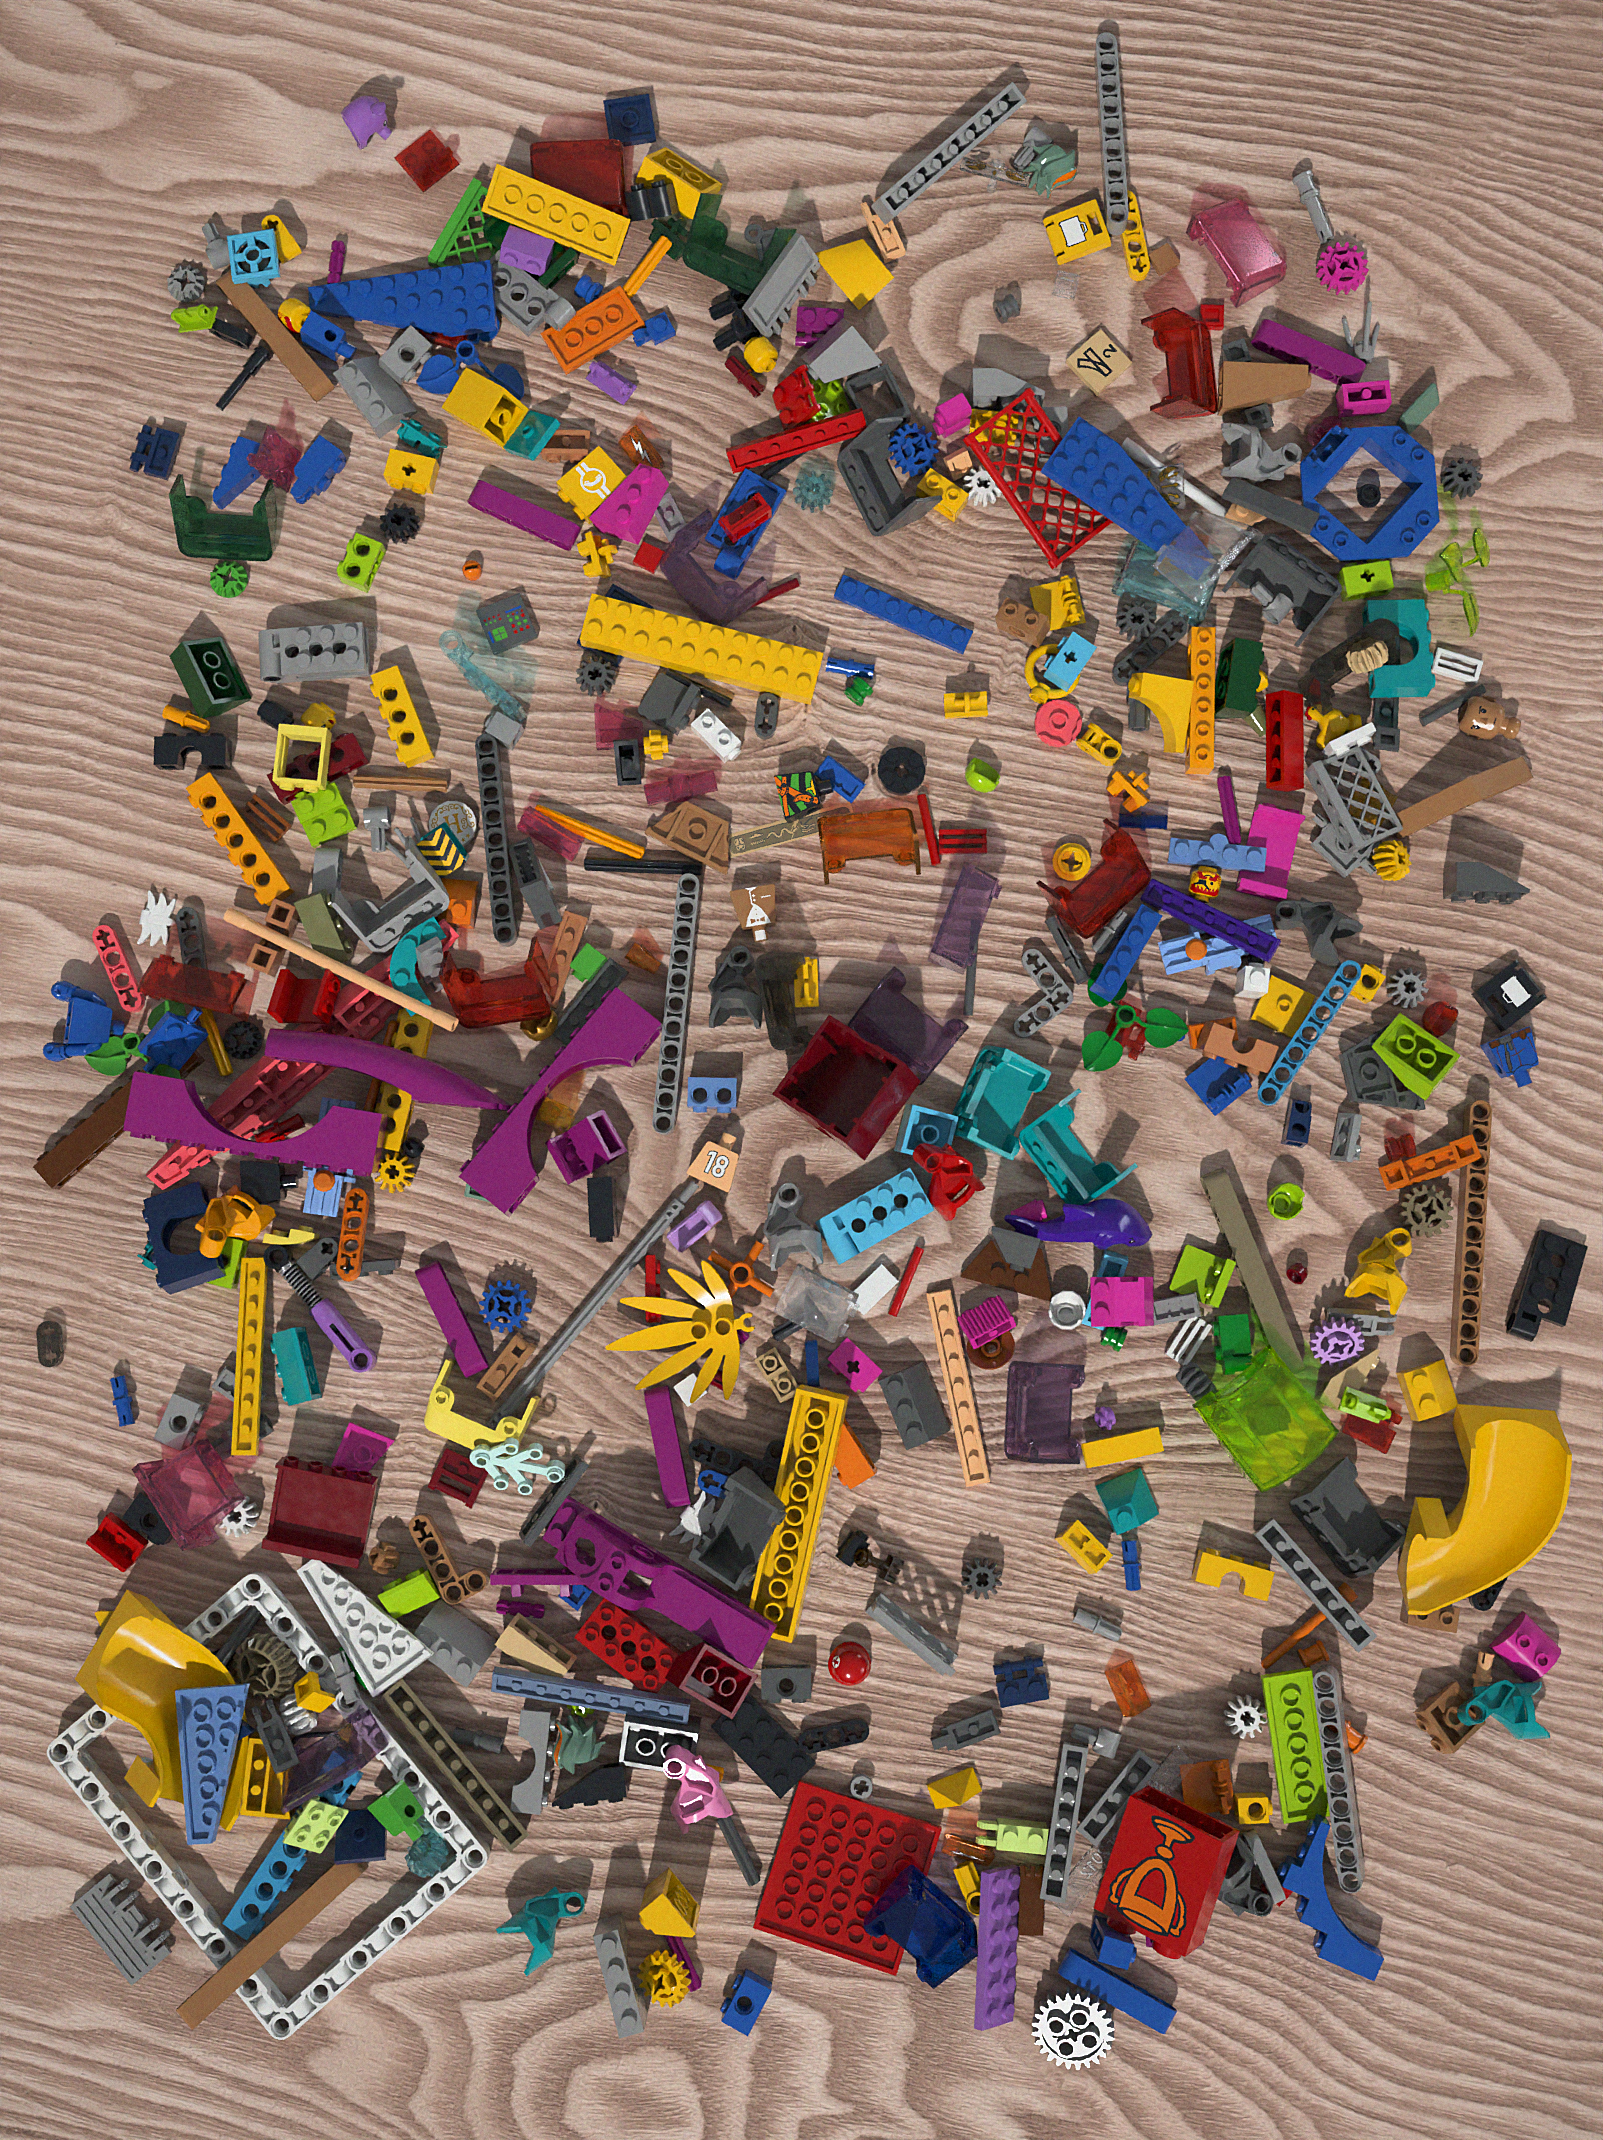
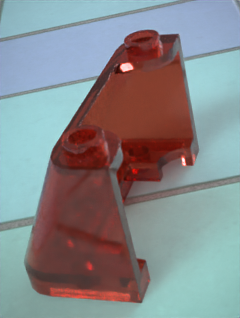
M616 139L543 141L530 145L532 179L603 207L618 215H628L624 194L627 191L626 158L624 145L621 141Z

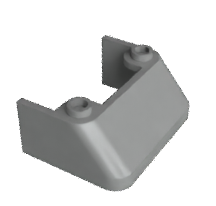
M410 836L405 838V853L413 861L410 865V875L416 882L380 908L373 901L365 898L359 899L351 905L336 887L332 889L331 905L366 946L375 953L388 951L398 944L400 939L411 929L432 916H438L449 906V894L444 884Z

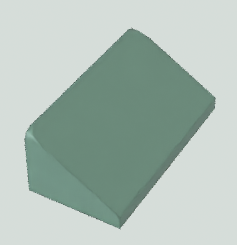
M1431 383L1396 422V425L1409 435L1439 405L1436 384Z

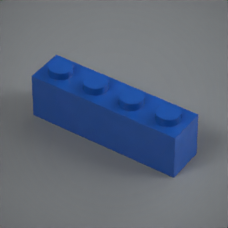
M1144 904L1138 907L1089 988L1090 991L1108 1002L1116 996L1161 920L1162 915Z

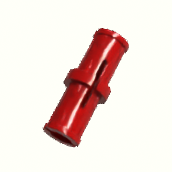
M297 1113L295 1116L281 1123L277 1121L273 1123V1127L255 1134L256 1142L272 1143L279 1139L284 1140L287 1138V1135L306 1126L301 1115Z

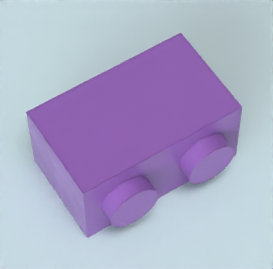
M510 225L501 245L499 262L525 270L531 274L542 276L547 271L553 257L555 241Z

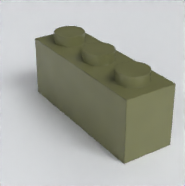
M326 889L298 898L294 905L312 948L340 963L349 961L353 956L354 947L351 940L345 936L343 931L345 926L342 918L337 916L335 909L331 905L332 895L328 894Z

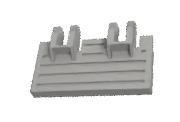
M795 233L742 307L762 336L767 339L773 333L775 335L781 333L782 329L776 322L777 318L784 324L790 320L784 308L790 310L799 296L805 298L808 295L807 290L802 284L803 281L809 286H814L816 283L811 272L816 273L821 265L818 262V257L802 234Z
M109 1873L73 1903L70 1908L132 1986L172 1952L166 1943L159 1949L157 1948L171 1933L168 1930L163 1931L152 1942L147 1933L158 1927L161 1920L157 1917L142 1929L141 1926L148 1921L136 1904L132 1905L128 1910L126 1908L140 1893L137 1890L133 1891L121 1902L116 1894L120 1890L125 1889L130 1881L126 1878L112 1890L110 1886L117 1880Z

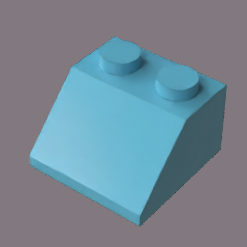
M906 1104L894 1151L913 1156L914 1149L922 1143L932 1144L941 1148L946 1143L951 1146L958 1116Z

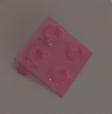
M267 425L258 452L256 454L250 453L246 460L249 466L254 467L265 479L273 482L276 488L280 487L288 493L295 475L294 467L299 462L302 453Z

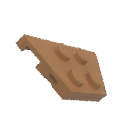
M685 801L675 811L668 813L661 821L645 830V835L727 876L729 822Z

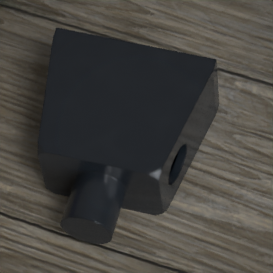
M240 1161L241 1191L250 1195L259 1204L265 1205L285 1200L286 1189H294L299 1186L298 1175H285L284 1165ZM242 1202L243 1207L250 1208L245 1202Z

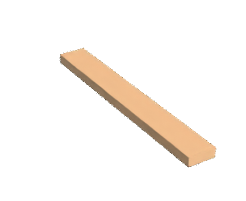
M945 1289L926 1293L965 1486L990 1482L951 1290Z

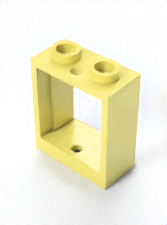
M279 724L272 780L280 789L292 791L294 787L311 793H317L318 789L326 790L332 733L328 728ZM289 739L321 742L317 780L285 777Z

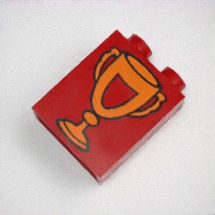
M1149 1785L1129 1797L1094 1909L1108 1916L1107 1924L1114 1930L1128 1935L1135 1934L1137 1931L1152 1939V1948L1160 1955L1170 1959H1180L1181 1956L1186 1957L1204 1941L1240 1831Z

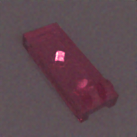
M531 806L525 810L517 825L519 831L525 832L571 862L577 857L584 842V839Z

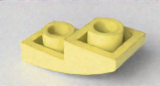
M299 1225L298 1229H290L289 1237H287L288 1232L273 1230L272 1234L265 1233L263 1243L278 1245L303 1244L319 1239L320 1234L313 1233L314 1228Z

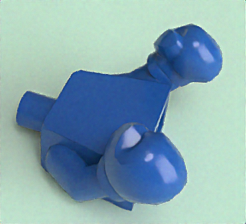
M57 981L52 985L51 994L56 999L69 1003L63 1043L49 1042L44 1045L43 1055L47 1060L58 1062L72 1056H85L99 1050L102 1043H108L110 1034L122 1036L124 1021L112 1020L113 1010L108 1008L106 1001L95 992L81 989L67 981Z

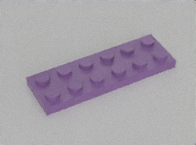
M1007 1865L981 1872L974 2029L980 2031L1012 2022L1015 2012L1014 1992L1016 1987L1015 1969L1017 1962L1016 1946L1020 1866Z

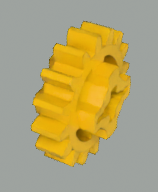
M656 1950L653 1954L650 1953L639 1965L641 1972L637 1977L643 1980L639 1987L647 1990L644 1996H652L651 2003L654 2004L658 2000L660 2007L668 2004L671 2008L685 1998V1995L690 1991L687 1986L691 1983V1980L686 1978L689 1970H683L682 1968L685 1962L683 1960L677 1962V1954L670 1957L668 1950H665L662 1954L659 1950Z

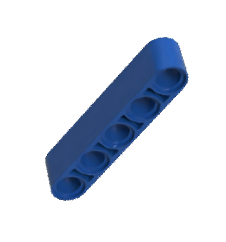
M1072 1948L1068 1949L1057 1970L1068 1981L1086 1991H1090L1091 1994L1096 1997L1098 1996L1103 2001L1159 2033L1166 2034L1177 2013V2010L1166 2001Z

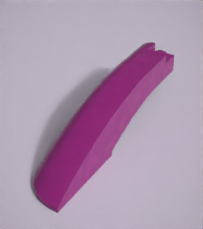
M271 1028L268 1033L265 1056L271 1059L324 1064L365 1074L411 1094V1100L417 1103L508 1111L512 1106L496 1094L465 1076L430 1060L390 1046L358 1038L316 1032Z

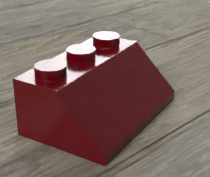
M701 1642L676 1658L665 1679L684 1692L733 1719L758 1674L708 1644Z

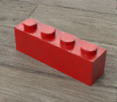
M1287 690L1266 694L1267 789L1289 792L1304 788L1303 694Z

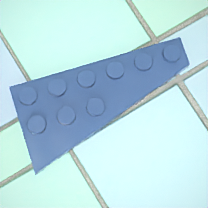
M250 1683L180 1688L175 1690L187 1845L211 1844L216 1841Z

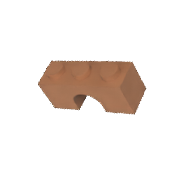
M274 898L265 921L267 922V927L292 938L300 917L295 906ZM262 938L260 943L254 944L246 966L275 978L286 949Z
M1205 1021L1196 1045L1197 1049L1203 1050V1056L1216 1060L1217 1056L1225 1059L1224 1064L1236 1068L1241 1064L1246 1066V1072L1258 1076L1260 1072L1269 1074L1279 1046L1257 1038L1248 1037L1245 1046L1241 1050L1236 1051L1232 1045L1235 1030L1214 1022Z

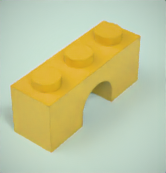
M1206 1547V1551L1198 1549L1191 1576L1194 1581L1219 1588L1222 1577L1228 1572L1235 1571L1238 1572L1241 1578L1240 1593L1268 1601L1275 1573L1268 1569L1269 1564L1255 1560L1253 1564L1244 1562V1557L1230 1554L1229 1558L1220 1555L1221 1551Z

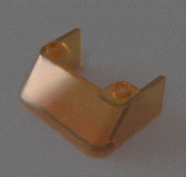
M891 808L826 815L817 820L825 885L829 884V873H839L845 868V861L893 856V860L901 866H908L914 863L916 875H921L919 839L912 810L908 808Z

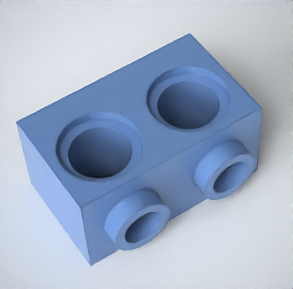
M688 1077V1108H693L695 1113H707V1108L717 1109V1113H731V1109H737V1078ZM698 1089H704L707 1092V1097L702 1102L694 1099V1093ZM726 1089L731 1092L729 1101L721 1102L718 1099V1093L721 1090Z

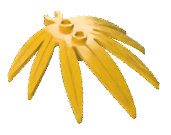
M707 1261L701 1262L707 1285L715 1299L700 1283L690 1276L673 1268L667 1270L680 1287L695 1300L706 1307L705 1309L682 1301L661 1297L640 1296L620 1299L621 1303L662 1315L692 1318L693 1320L661 1324L634 1332L608 1344L605 1347L606 1350H653L678 1346L693 1341L697 1342L658 1365L635 1386V1390L646 1388L667 1379L693 1363L709 1348H712L713 1352L704 1363L697 1377L690 1403H694L707 1389L715 1377L724 1355L723 1392L725 1400L730 1398L736 1384L740 1366V1343L737 1330L742 1329L745 1332H751L755 1329V1325L747 1326L744 1322L745 1318L753 1317V1313L746 1312L740 1318H735L729 1290L719 1273Z

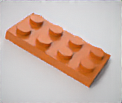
M619 285L576 311V315L560 331L550 327L540 334L567 375L630 337L634 331L645 328V323Z

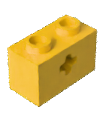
M390 448L383 476L389 486L393 488L403 489L405 487L417 494L424 495L426 492L433 494L440 467L434 458Z

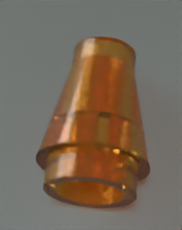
M636 942L624 957L629 961V964L648 971L653 975L661 965L643 944L639 945Z

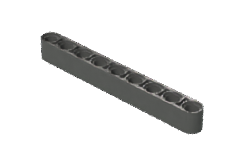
M482 734L475 741L493 934L494 938L502 946L509 947L516 943L518 931L511 859L508 848L509 839L500 748L492 735ZM485 743H493L490 751H482V746ZM487 766H495L493 774H484ZM490 789L498 790L494 798L486 797V793ZM499 812L500 817L497 821L491 822L488 820L491 813ZM496 835L502 836V841L499 845L491 844L492 837ZM496 859H504L505 863L502 868H493V863ZM499 882L507 883L506 890L501 893L496 892V885ZM501 906H509L507 915H498V909ZM510 929L512 932L510 938L506 940L500 939L501 931Z

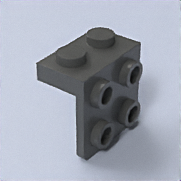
M659 673L638 707V713L678 736L681 729L684 730L690 721L689 715L692 710H696L702 700L700 688L692 683L690 687H687L666 674Z

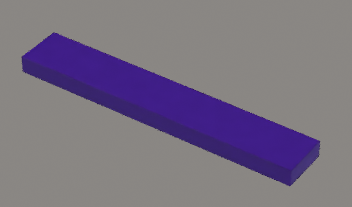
M1153 878L1140 898L1142 902L1270 963L1281 943L1280 939Z

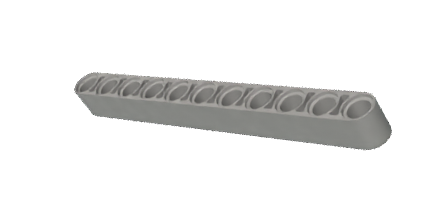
M690 873L682 875L677 884L652 1119L654 1130L663 1136L671 1134L676 1125L700 897L699 880L694 874ZM687 881H693L696 886L692 891H685L682 888L683 884ZM685 904L693 907V911L689 915L680 913L681 907ZM681 928H688L691 933L688 938L682 939L678 937V931ZM680 951L688 954V959L682 963L675 960L676 954ZM675 976H684L686 978L685 983L682 986H675L672 982ZM681 999L683 1001L682 1008L672 1010L670 1008L671 1001ZM672 1022L679 1023L681 1026L680 1031L676 1034H670L667 1030ZM669 1046H675L678 1048V1054L674 1058H668L665 1056V1050ZM667 1070L675 1072V1079L671 1082H665L662 1078L663 1073ZM671 1094L673 1096L671 1105L662 1106L660 1104L661 1096ZM661 1118H668L670 1120V1127L667 1130L658 1129L657 1123Z

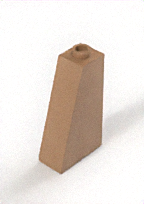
M1223 361L1219 368L1217 416L1243 411L1266 403L1268 405L1301 397L1311 386L1312 376L1311 373H1308V365Z

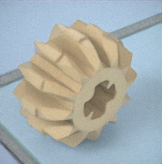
M1379 637L1360 639L1359 642L1353 643L1352 647L1346 650L1348 666L1356 674L1362 672L1366 674L1369 671H1374L1388 661V648L1383 639H1379Z

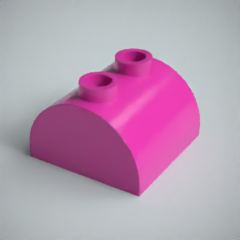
M1521 1611L1488 1646L1523 1682H1534L1541 1678L1553 1667L1561 1654V1648L1524 1611Z

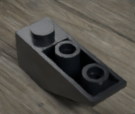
M618 1762L599 1765L557 1795L552 1802V1807L559 1806V1809L564 1810L573 1808L574 1804L584 1803V1806L597 1805L600 1800H608L609 1803L623 1801V1797H627L629 1792L626 1766L619 1765Z

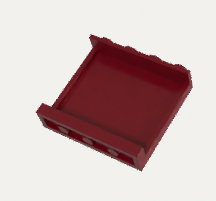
M296 1456L282 1457L275 1464V1468H278L268 1532L263 1538L261 1549L358 1569L365 1556L378 1477L372 1476L367 1471H348L343 1466H324L319 1461H301Z

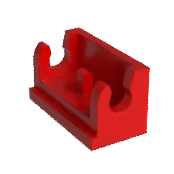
M757 492L751 500L726 517L722 516L719 518L718 524L732 543H735L772 517V508L761 494Z

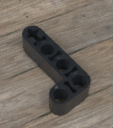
M701 1437L691 1442L688 1452L695 1461L731 1474L740 1470L739 1463L742 1460L748 1459L753 1463L752 1470L767 1486H773L776 1484L781 1457H774L770 1449L775 1444H780L784 1447L785 1441L781 1439L772 1440L767 1446L763 1459ZM703 1443L705 1450L711 1451V1446L716 1449L712 1454V1459L708 1460L709 1454L702 1452L698 1456L696 1455L697 1450L693 1449V1446ZM726 1451L730 1456V1461L727 1464H720L716 1459L718 1452ZM773 1468L776 1471L775 1479L771 1481L765 1480L762 1475L763 1470Z

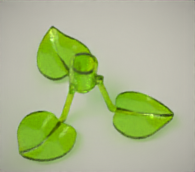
M1480 527L1475 528L1472 537L1476 553L1474 559L1463 563V555L1457 542L1450 543L1439 555L1446 563L1448 570L1428 573L1425 576L1428 592L1443 590V594L1451 593L1463 596V608L1470 629L1469 637L1475 634L1479 624L1480 612L1477 600L1473 593L1468 594L1467 591L1450 589V586L1454 585V581L1456 583L1462 581L1464 567L1478 561L1482 568L1488 566L1490 562V549Z

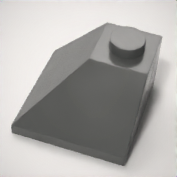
M991 1226L988 1229V1234L1004 1262L1010 1264L1009 1269L1024 1272L1025 1268L1031 1269L1041 1239Z

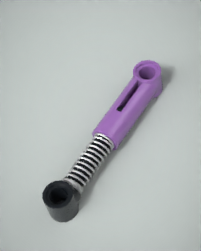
M284 1245L269 1246L263 1255L265 1264L269 1268H273L277 1273H280L282 1277L285 1276L284 1280L290 1283L289 1286L292 1287V1290H295V1293H298L297 1296L300 1297V1300H303V1303H306V1307L309 1306V1315L345 1357L350 1368L358 1373L372 1370L377 1363L375 1352L368 1348L328 1298L322 1299V1295L319 1296L320 1292L317 1293L314 1285L311 1286L312 1282L309 1283L306 1275L303 1276L304 1272H300L301 1269H297L298 1265L294 1262L295 1259L291 1249ZM278 1250L283 1253V1260L279 1264L273 1259L274 1253ZM361 1353L365 1354L368 1358V1363L364 1367L360 1366L357 1362V1358Z

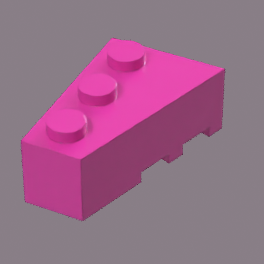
M640 463L589 519L599 532L638 545L669 483L660 469Z

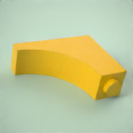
M1144 672L1132 673L1128 683L1129 698L1145 704L1157 717L1163 732L1164 752L1184 753L1194 681Z

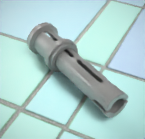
M1311 170L1305 171L1294 177L1292 182L1298 188L1301 196L1299 198L1300 202L1307 207L1320 244H1325L1333 240L1335 236L1320 203V190L1316 189L1313 182V172Z

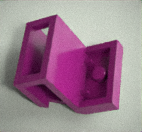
M604 1109L585 1117L567 1132L545 1142L568 1185L592 1174L605 1163L607 1165L627 1152Z

